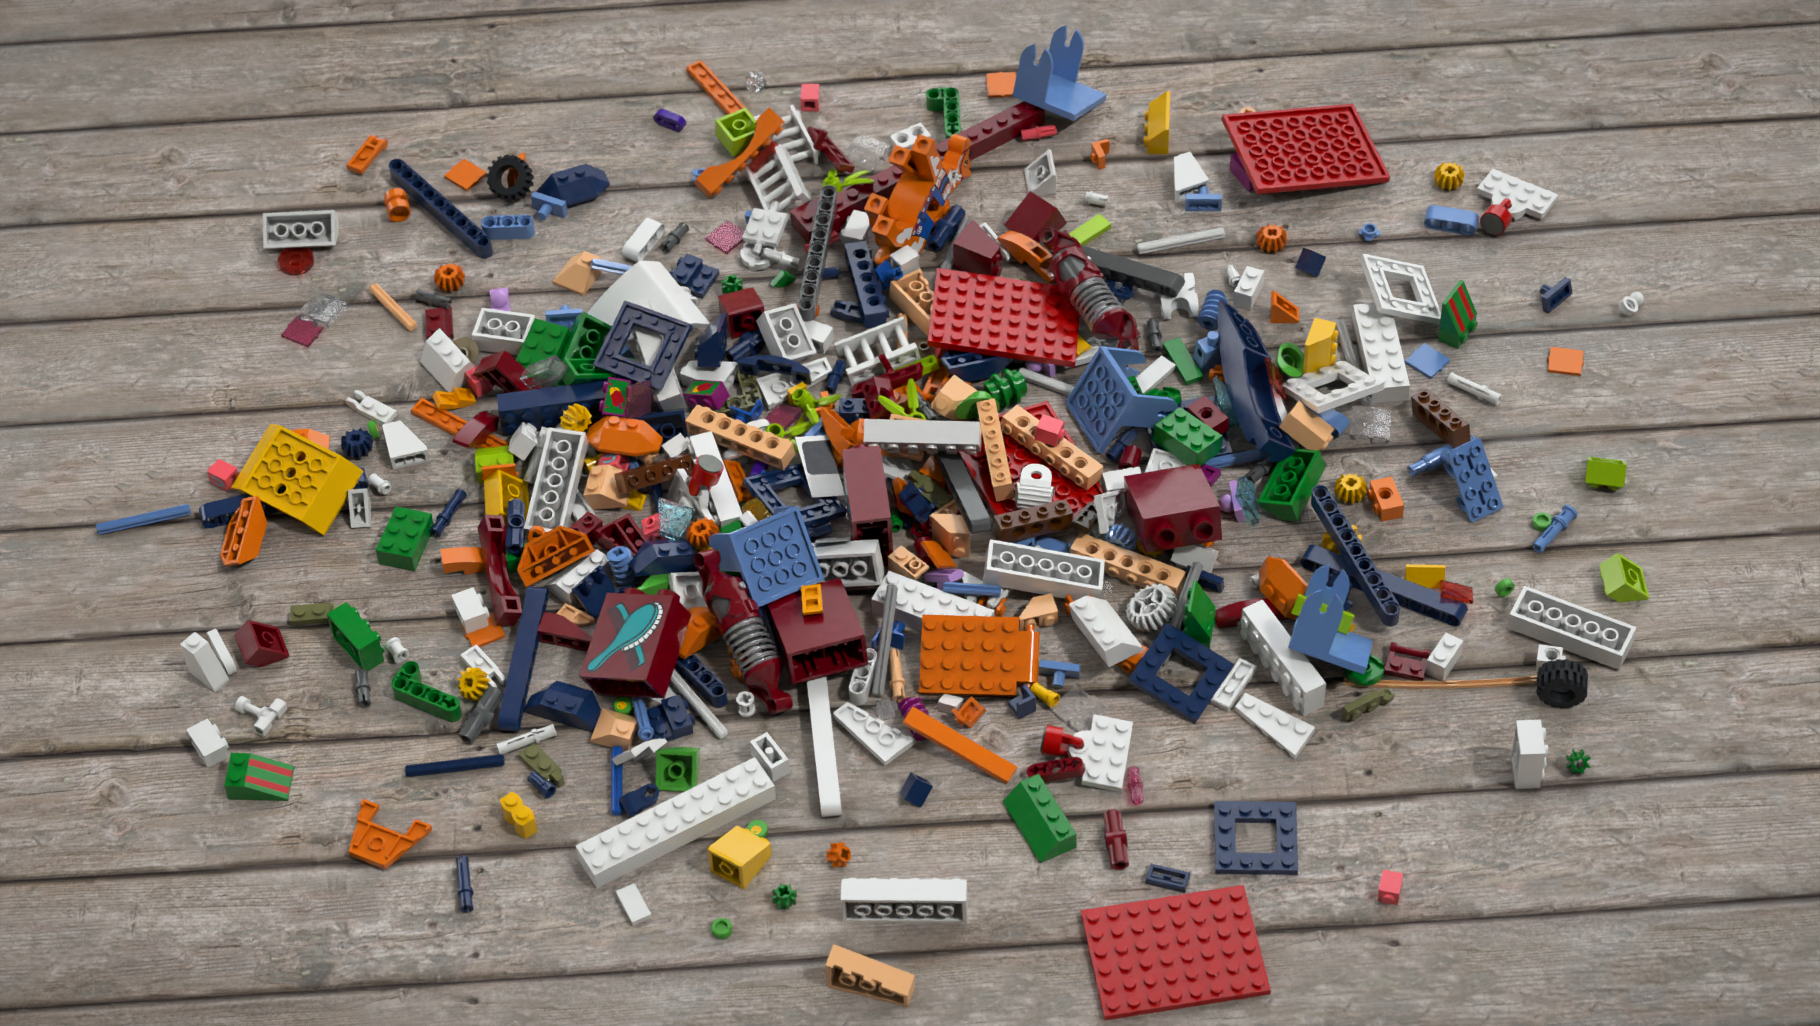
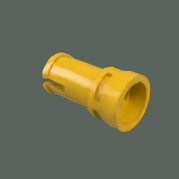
M601 454L584 459L583 468L587 474L590 473L592 466L598 465Z
M1038 682L1034 683L1030 689L1035 696L1043 700V703L1051 709L1056 707L1060 701L1059 694L1052 690H1047Z

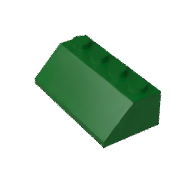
M585 312L578 315L550 382L558 386H565L561 379L564 359L596 358L612 326Z
M596 358L564 359L561 379L565 385L604 381L608 380V377L619 379L621 377L594 368L593 364Z
M1296 449L1290 457L1278 461L1257 501L1258 505L1280 520L1298 521L1312 495V489L1317 485L1326 467L1320 450Z
M1039 774L1021 781L1003 800L1004 806L1039 863L1077 848L1076 832Z

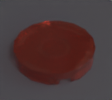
M308 247L286 248L278 257L280 270L292 276L305 274L313 267L315 261L313 252Z

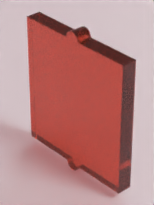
M1267 357L1265 358L1270 385L1284 400L1286 399L1281 372Z
M1444 580L1440 581L1441 597L1473 604L1472 587Z

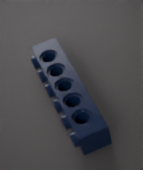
M866 241L844 244L845 260L865 329L887 323L889 309L885 307V295H881L883 293L882 284L878 283L879 278L874 271L876 266L874 259L871 260V248L867 247Z

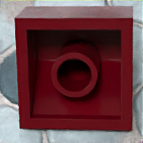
M247 620L234 635L245 664L264 667L287 659L290 656L279 627Z

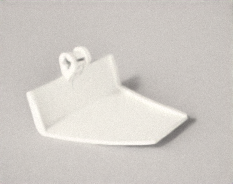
M655 261L637 262L610 286L588 311L589 315L612 326L624 300L634 303L647 298L654 311L690 323L692 327H708L710 324L697 308L699 300L692 296L688 287H680L660 262ZM631 332V334H630L628 340L634 339V337H633V335H632V332Z

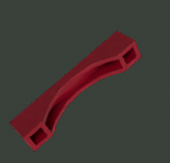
M484 515L477 528L496 625L515 626L522 615L520 598L513 590L507 573L504 518L501 515Z

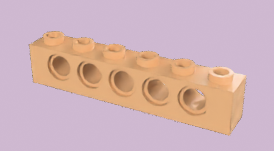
M995 398L976 402L996 502L1015 498Z
M696 405L685 420L689 433L698 435L712 431L716 444L783 471L795 456L794 446L790 440L777 437L771 432L762 431L756 426L747 425L738 419L735 420L727 417L723 413L712 411L708 407Z
M1016 405L1002 416L1001 430L1005 434L1010 435L1019 444L1024 445L1033 454L1038 455L1086 491L1102 478L1103 465L1065 438L1062 441L1059 440L1056 447L1035 440L1036 427L1040 420L1020 406Z
M1082 532L1079 533L1070 548V554L1105 560L1104 573L1113 578H1119L1129 584H1135L1146 588L1147 585L1151 587L1153 583L1156 585L1161 583L1164 586L1167 585L1174 592L1176 598H1178L1186 581V571Z

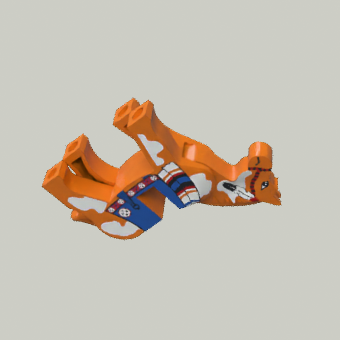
M918 134L911 150L898 145L894 146L887 161L902 170L903 173L889 200L871 193L864 207L870 227L872 228L871 231L875 236V242L880 247L874 258L875 264L880 265L884 260H888L891 263L890 254L906 245L916 250L918 254L921 253L935 223L925 212L929 203L943 207L948 196L959 186L962 179L972 175L969 170L971 165L969 159L971 141L969 138L957 134L952 135L949 139L948 150L943 161H941L940 155L936 150V141L921 134Z

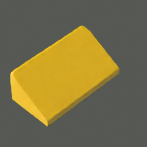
M1407 564L1405 580L1426 588H1444L1445 565Z

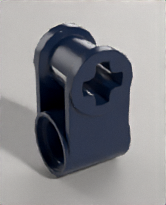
M649 783L623 795L619 801L628 817H633L654 805L658 800L659 789L656 785ZM646 792L649 794L653 793V797L646 796Z

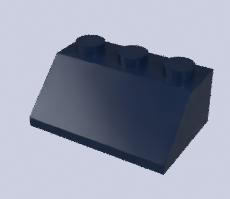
M722 313L704 330L703 336H700L694 354L695 360H698V367L721 366L727 349L726 313Z
M684 408L628 415L630 419L644 420L663 437L659 451H663L662 445L679 433L684 438L688 437Z

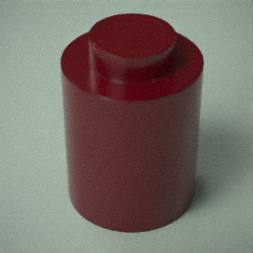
M1130 445L1123 449L1118 466L1119 470L1139 466L1142 451L1137 446Z
M927 536L920 537L915 540L913 547L917 557L931 567L935 564L928 557L920 543L932 540Z

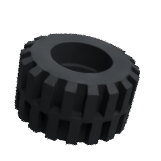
M508 154L504 155V157H497V161L493 160L491 162L493 165L487 169L489 173H486L488 178L486 182L490 186V191L497 197L510 202L512 200L519 201V198H525V194L531 191L530 186L533 187L534 185L532 182L534 175L529 164L515 155L510 156ZM515 168L519 173L518 182L511 188H505L501 181L502 175L506 170Z
M1556 659L1555 661H1548V663H1544L1542 667L1538 668L1536 694L1540 701H1544V704L1551 705L1552 707L1569 708L1579 705L1587 698L1588 673L1586 668H1583V665L1567 659Z

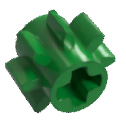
M736 275L727 276L725 281L721 280L722 293L728 294L742 290L743 280H738Z
M1572 749V754L1565 756L1569 761L1565 765L1567 768L1572 767L1573 774L1576 772L1584 774V770L1591 767L1587 763L1591 758L1589 755L1584 756L1583 749L1580 752H1575ZM1580 759L1582 760V762H1577V764L1575 765L1574 761H1579Z
M780 884L777 889H773L772 904L777 903L778 909L789 910L792 904L796 905L797 891H791L790 884Z

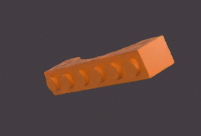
M770 107L757 118L753 139L745 151L728 163L707 167L696 178L694 184L709 198L713 195L717 196L723 190L722 186L725 183L729 184L732 182L737 171L742 172L745 169L748 160H754L759 155V150L762 147L766 148L771 143V138L774 135L778 136L784 130L783 125L785 121Z

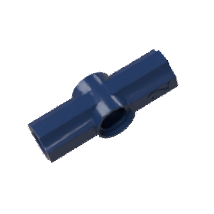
M960 205L951 206L945 217L939 218L935 231L927 241V246L931 251L936 253L941 251L949 238L953 239L955 237L958 225L966 215V211Z
M758 328L752 333H744L737 344L725 351L729 362L737 363L738 359L747 357L750 354L757 355L763 349L766 343L760 329Z
M515 498L508 501L506 551L510 554H517L523 551L525 502Z

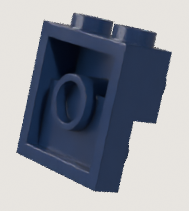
M686 254L684 258L680 257L677 262V268L669 272L680 287H688L692 296L701 299L704 298L720 275L719 269L703 264V259L690 254Z
M680 694L661 700V705L646 709L650 726L654 730L653 740L666 739L669 742L693 734L692 726L695 725V720L692 713H687L686 710H689L686 698L682 699Z

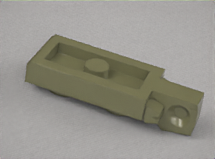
M914 469L908 474L907 479L912 481L917 488L922 486L924 490L921 494L929 503L933 501L936 503L935 507H933L935 510L940 509L954 499L925 474L921 475Z
M318 603L290 606V623L292 626L329 623L327 613L342 604Z
M1389 687L1380 691L1376 689L1345 705L1342 719L1345 722L1351 719L1356 720L1363 713L1374 711L1382 703L1388 704L1394 699L1395 694Z
M535 743L519 753L520 760L532 771L538 772L545 780H551L558 788L565 784L560 767Z

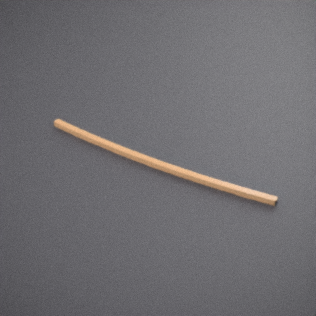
M1537 675L1463 681L1380 680L1378 683L1369 686L1356 685L1347 678H1344L1343 684L1344 686L1400 689L1483 688L1537 683Z

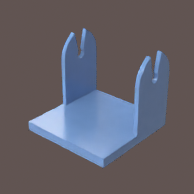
M1064 25L1054 32L1049 51L1047 47L1044 49L1039 59V65L1035 63L1036 43L1023 50L1012 96L1074 121L1106 101L1107 94L1077 82L1084 50V41L1079 30L1076 29L1070 41V46H1067V25Z
M1100 346L1065 402L1097 453L1105 452L1121 425L1154 428L1157 422L1166 417L1165 415L1158 414L1159 412L1175 411L1178 408L1172 398L1137 394L1128 381V377L1136 376L1140 372L1126 366L1128 364L1146 363L1145 356L1140 351Z
M780 506L774 509V515L731 533L712 534L709 538V547L715 548L720 552L721 562L719 567L724 571H740L749 598L755 600L759 607L801 589V586L812 585L824 580L798 506Z
M1330 564L1321 566L1313 573L1305 593L1307 598L1300 615L1296 618L1288 648L1365 674L1373 640L1349 631L1347 634L1337 631L1343 616V605L1349 592L1350 582L1348 575L1342 569L1333 582V587H1328L1326 583L1329 578ZM1322 603L1328 605L1327 611L1325 613H1322L1319 610V608L1322 606Z

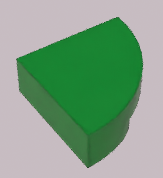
M781 270L770 283L773 287L781 288L793 283L796 277L789 272Z

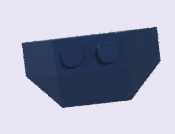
M583 164L552 173L537 192L566 201V206H571L598 198L610 186V182L605 171L588 164Z
M950 349L941 357V362L952 375H956L965 382L986 379L993 373L998 375L1013 360L1012 358Z
M682 538L644 541L631 560L630 565L636 577L698 571L694 558L695 554L700 551L696 547L693 548L689 541Z
M555 681L532 694L523 711L530 715L593 733L601 713V708L593 691Z

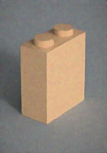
M1300 401L1295 404L1279 426L1308 450H1320L1323 452L1333 438L1331 433L1334 428Z

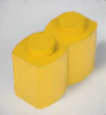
M511 792L500 799L504 819L514 826L516 833L520 837L527 839L537 832L534 813L529 807L523 805L519 795Z

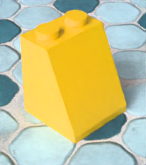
M735 826L708 848L710 871L744 890L772 855L771 843L766 838H760L750 830Z

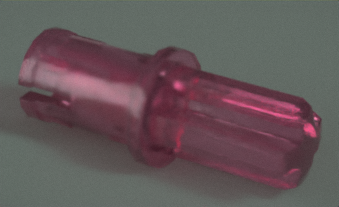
M1131 766L1127 769L1129 780L1127 788L1130 790L1131 802L1139 805L1143 803V782L1140 779L1139 767Z

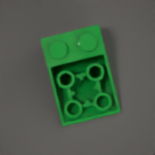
M1193 580L1192 588L1188 587V601L1185 603L1184 633L1210 649L1216 607L1199 583Z

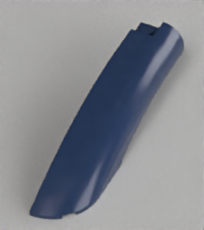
M1220 300L1218 302V334L1221 363L1227 392L1238 423L1248 443L1256 445L1257 449L1265 454L1268 461L1278 462L1285 460L1296 449L1288 434L1279 427L1282 421L1277 410L1271 382L1270 361L1272 359L1260 335L1249 320L1244 319L1234 307Z

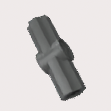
M491 685L488 686L479 702L475 703L469 711L468 719L458 733L460 739L470 744L475 742L482 729L492 720L493 712L503 697L501 690Z

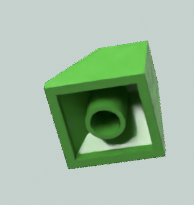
M674 747L658 749L656 752V786L658 789L687 791L697 786L700 748Z

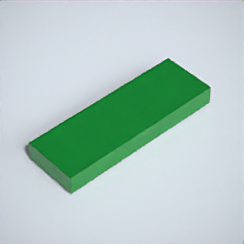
M1180 337L1163 342V349L1171 362L1176 364V370L1186 386L1203 380V374Z

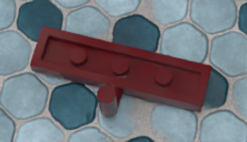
M809 126L807 132L814 143V149L823 152L827 156V160L835 165V169L839 172L852 173L855 166L827 136L828 132Z
M881 354L878 357L886 373L877 377L890 379L892 388H898L908 383L910 378L914 382L922 378L924 367L921 362L894 371L885 354ZM868 380L854 384L852 390L853 398H865L861 385Z

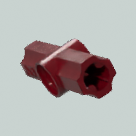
M1110 809L1103 813L1106 831L1105 844L1106 849L1109 850L1111 868L1120 871L1129 867L1126 830H1123L1121 811Z

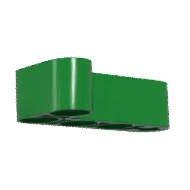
M954 87L928 89L926 91L927 109L934 112L944 111L945 140L954 134L960 133L958 89Z
M408 661L402 665L391 681L396 700L448 722H456L461 719L462 711L458 698L421 683L422 677L418 663Z

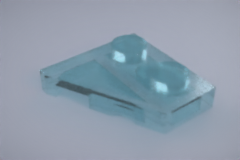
M1246 476L1238 478L1235 497L1252 525L1260 523L1254 492L1255 487L1252 481H1248Z
M659 498L660 535L678 541L694 514V508Z

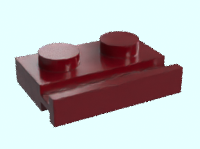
M449 307V309H426L427 339L439 328L448 338L454 339L452 307Z

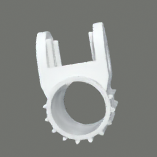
M1030 464L1023 468L1020 482H1016L1015 504L1017 509L1051 503L1054 493V487L1051 486L1052 474L1044 465ZM1037 473L1041 475V478L1034 479L1031 475Z

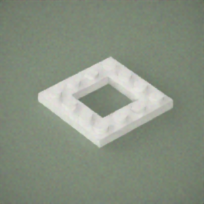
M1367 254L1360 256L1359 260L1379 313L1440 325L1441 311L1424 266ZM1386 277L1410 281L1417 302L1393 297Z
M1339 361L1333 366L1322 367L1319 371L1305 373L1302 377L1291 378L1287 382L1280 384L1282 392L1300 401L1317 413L1384 390V385L1381 381L1346 361ZM1338 379L1349 384L1348 387L1335 389L1326 395L1314 389Z

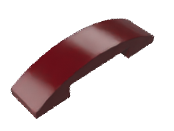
M1268 598L1235 602L1217 609L1215 614L1218 629L1236 627L1237 622L1241 621L1242 609L1263 600L1278 621L1289 620L1290 618H1286Z

